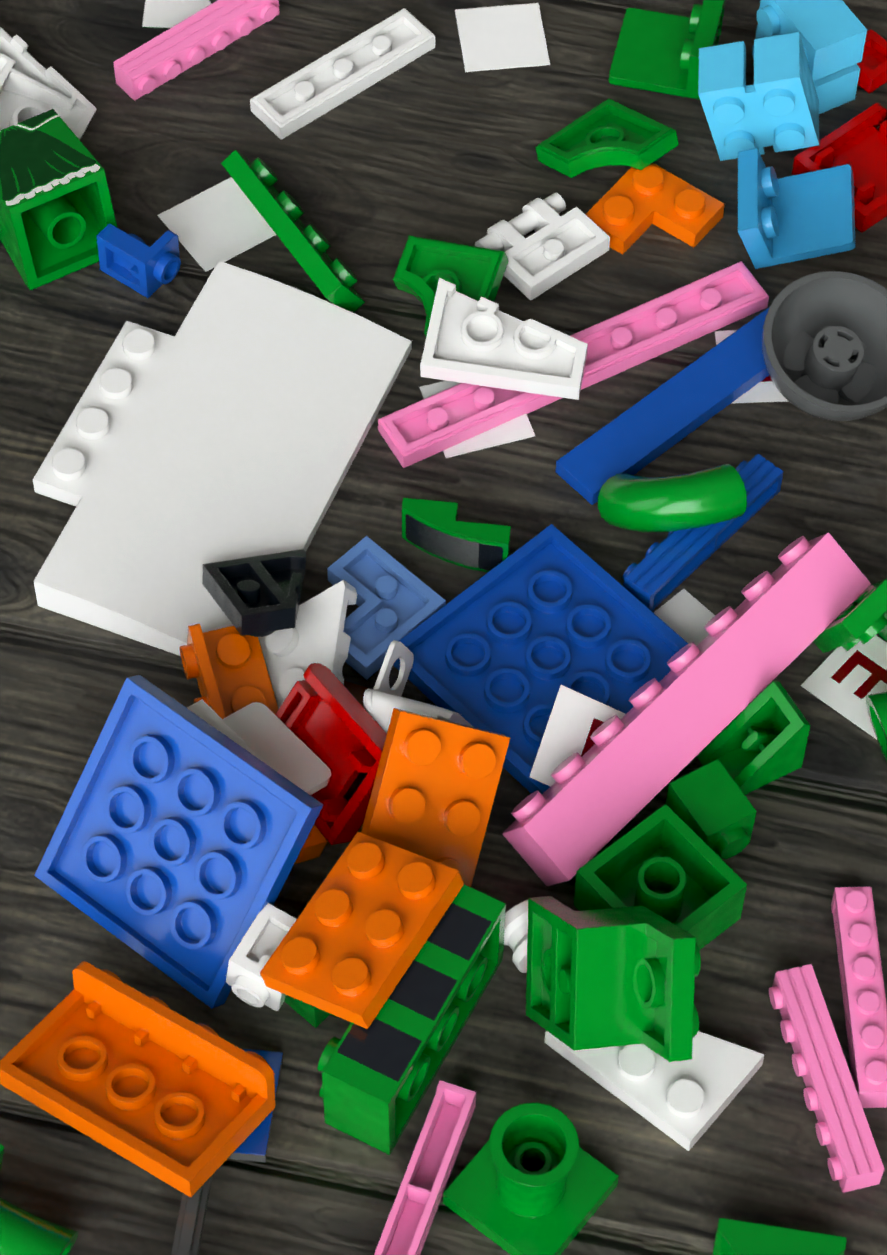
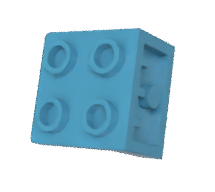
M758 148L738 152V233L755 269L850 251L855 248L854 173L850 165L846 164L777 179L774 167L765 166Z

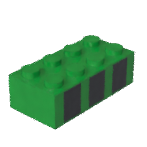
M464 884L370 1027L366 1029L351 1022L341 1039L335 1036L330 1039L318 1063V1071L322 1072V1085L319 1096L324 1101L326 1124L388 1155L391 1154L503 960L506 903Z

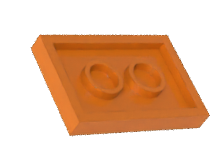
M394 708L361 833L457 869L461 874L463 883L471 887L510 737Z
M357 832L261 970L260 975L266 987L368 1029L463 887L464 883L459 870Z

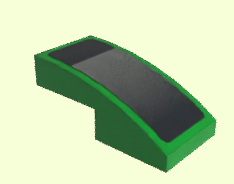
M403 498L402 538L416 548L446 562L486 573L509 557L511 526L458 521V503Z

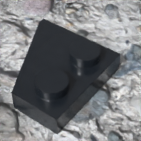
M304 549L203 564L202 584L241 636L263 637L272 634L276 630L295 628L306 574V552Z

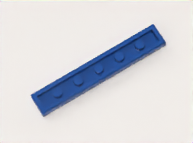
M769 308L557 460L555 473L593 505L598 502L600 489L609 478L616 474H636L768 377L769 374L762 352V333Z

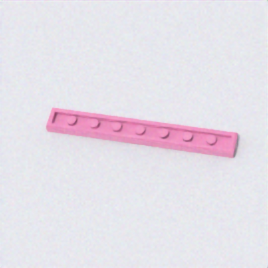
M740 261L570 335L588 344L581 390L768 307L769 295L744 263ZM460 383L378 419V431L402 467L405 468L562 398Z

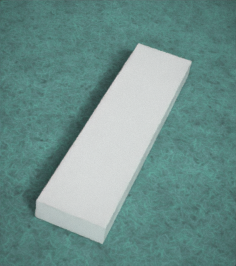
M404 8L251 98V112L282 140L434 49L435 35Z

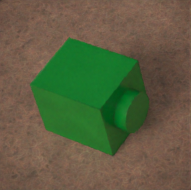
M719 759L669 783L666 805L718 856L720 855L722 859L731 858L740 853L749 844L757 811Z

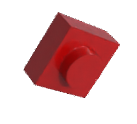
M872 29L867 31L862 62L857 63L860 67L858 85L869 94L887 82V41Z

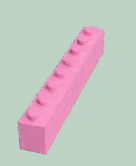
M829 532L810 541L801 536L789 544L778 555V559L782 564L772 574L765 571L743 588L741 593L746 599L735 610L728 606L705 625L704 628L709 633L707 637L697 646L694 642H691L680 649L667 662L671 671L660 682L655 678L651 679L629 698V702L634 707L624 717L620 719L615 715L605 721L590 736L595 744L582 757L578 752L574 753L551 773L556 782L543 794L538 790L531 793L513 809L511 814L516 820L502 834L546 886L571 880L581 867L587 864L871 585L869 580Z

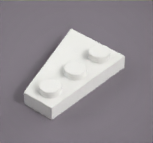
M439 278L420 364L421 377L579 400L588 344L531 318L526 321L519 320L499 311V304L484 297H481L479 301L457 292L455 284Z
M548 1031L545 1032L544 1042L687 1151H690L763 1065L765 1054L700 1031L693 1038L692 1060L668 1062L644 1044L574 1051Z

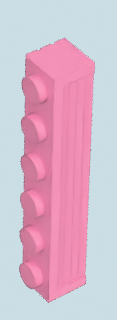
M217 0L114 61L116 84L134 101L145 94L151 93L160 85L176 78L182 72L201 63L217 51L223 50L227 45L248 35L264 23L273 20L279 15V0Z
M835 887L831 911L834 920L852 1079L863 1108H887V1004L872 887Z
M808 964L802 967L778 971L775 973L773 986L769 987L770 1001L773 1009H779L783 1020L780 1021V1028L784 1041L786 1043L791 1042L794 1054H792V1064L797 1077H803L806 1086L804 1088L806 1106L809 1111L814 1110L818 1123L815 1125L818 1141L821 1146L826 1145L830 1158H828L827 1162L833 1181H839L842 1193L878 1185L884 1172V1166L813 966Z
M439 1081L436 1094L374 1255H421L476 1108L475 1091Z

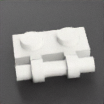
M556 192L543 200L536 198L524 205L523 213L508 222L501 220L488 228L487 235L474 244L475 247L505 252L509 261L504 276L530 301L609 251L610 236L578 207L573 208L562 216L559 215V213L566 209V204L561 195ZM532 230L536 231L534 234L527 238L523 237Z

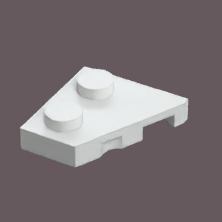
M346 581L338 582L299 605L295 628L276 630L268 636L258 637L278 709L295 683L305 680L303 674L312 663H320L329 668L344 685L342 668L348 658L351 637L344 633L343 630L347 605H355L357 600L355 587Z

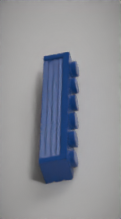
M756 454L749 462L746 460L742 461L736 470L741 476L747 494L745 513L731 520L699 528L668 532L667 537L661 543L655 542L650 546L645 558L638 564L634 562L625 570L622 577L624 580L623 587L653 611L780 492L784 471L775 467L773 463L766 460L760 454Z

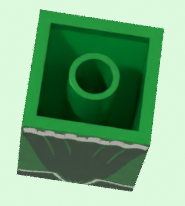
M54 109L0 130V240L28 289L31 291L99 262L96 235L109 223L117 227L104 168Z

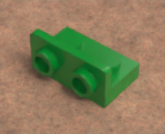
M887 578L869 586L813 641L823 653L840 646L848 651L860 641L862 644H865L877 634L887 641Z

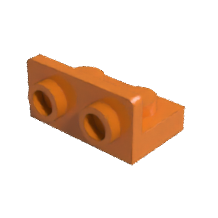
M200 624L188 626L187 645L180 646L179 650L187 680L196 678L200 689L201 697L195 698L194 703L203 699L222 719L253 702L262 703L274 714L277 713L278 705L258 637L250 635L241 636L234 626L202 633Z

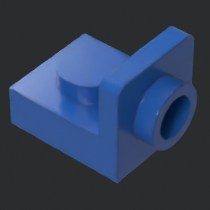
M110 223L96 235L100 270L146 298H149L163 284L170 283L180 269L181 259L178 235L170 230H167L151 247L146 245L137 235L127 234Z

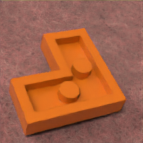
M651 163L642 170L631 167L585 215L610 236L609 247L623 255L652 224L695 248L723 218L725 204L658 165Z

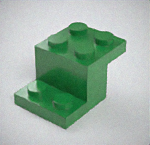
M552 896L528 898L527 1017L574 1051L644 1044L668 1062L692 1060L693 1038L697 1035L699 1028L698 1012L694 1005L695 977L698 976L701 968V956L695 936L644 906L574 911Z

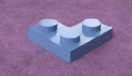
M368 536L364 537L327 568L328 581L332 585L344 580L356 589V605L359 607L345 618L343 630L344 633L351 637L348 658L345 662L366 680L381 668L388 647L393 640L399 641L446 605L445 599Z

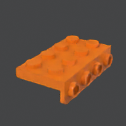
M82 961L72 971L74 990L0 1060V1085L191 1198L275 1109L274 1072L267 1061L259 1054L242 1050L219 1037L211 1027L202 1023L196 1024L171 1010L158 997H148L122 982L112 971L107 969L101 970L88 962Z

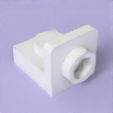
M269 903L258 913L229 959L226 983L232 987L233 993L245 1003L258 1008L266 1005L275 1011H279L286 995L266 987L260 972L297 919Z

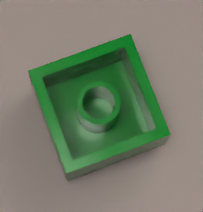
M665 804L577 871L574 906L579 911L644 906L695 936L696 944L699 950H701L741 918L747 884Z

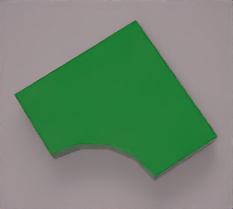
M607 99L538 144L535 148L538 162L572 178L587 170L607 165H623L642 170L679 144L676 130L616 101Z
M409 236L393 281L397 289L414 295L424 305L427 315L424 334L427 337L439 278L455 284L457 292L479 301L481 297H484L494 302L509 260L504 251Z

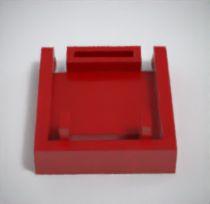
M879 103L870 106L819 140V146L809 147L796 155L792 169V175H798L846 164L850 165L854 173L855 228L861 233L887 216V120L884 121L887 110Z
M312 663L303 674L305 680L295 683L275 715L331 770L327 786L311 796L323 804L314 825L330 844L334 845L350 842L364 822L387 733L329 668L320 663ZM359 773H368L348 802L344 795Z

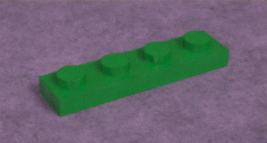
M235 149L221 163L326 299L334 305L354 313L365 303L353 287L358 281L355 274L339 258L332 261L327 255L326 251L331 247V244L311 223L305 227L299 218L305 213L304 210L285 190L279 194L273 186L279 179L268 165L259 157L251 162Z

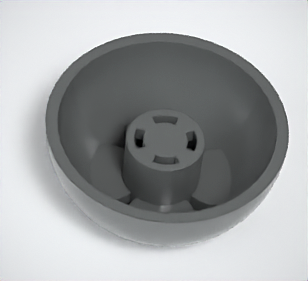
M824 271L809 274L793 281L776 296L770 305L763 325L762 352L771 380L779 392L792 405L809 415L831 421L863 419L887 408V289L871 279L854 273Z

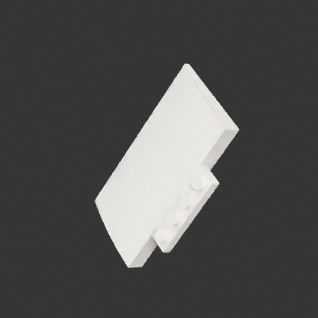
M221 261L217 262L175 336L126 321L33 478L35 493L76 506L33 581L38 606L179 656V647L187 645L188 626L200 624L202 633L233 626L202 584L203 564L304 549L305 552L307 551L411 352L412 341L312 294Z

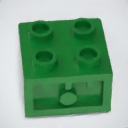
M704 0L703 5L694 3L691 18L637 8H627L609 72V83L700 100L698 95L699 48L719 45L726 0Z

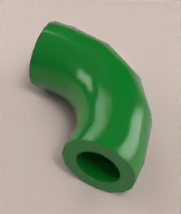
M722 464L689 474L668 477H641L627 473L616 474L603 484L598 495V510L601 517L608 524L638 532H670L699 528L740 517L745 513L747 507V494L740 474L730 464Z

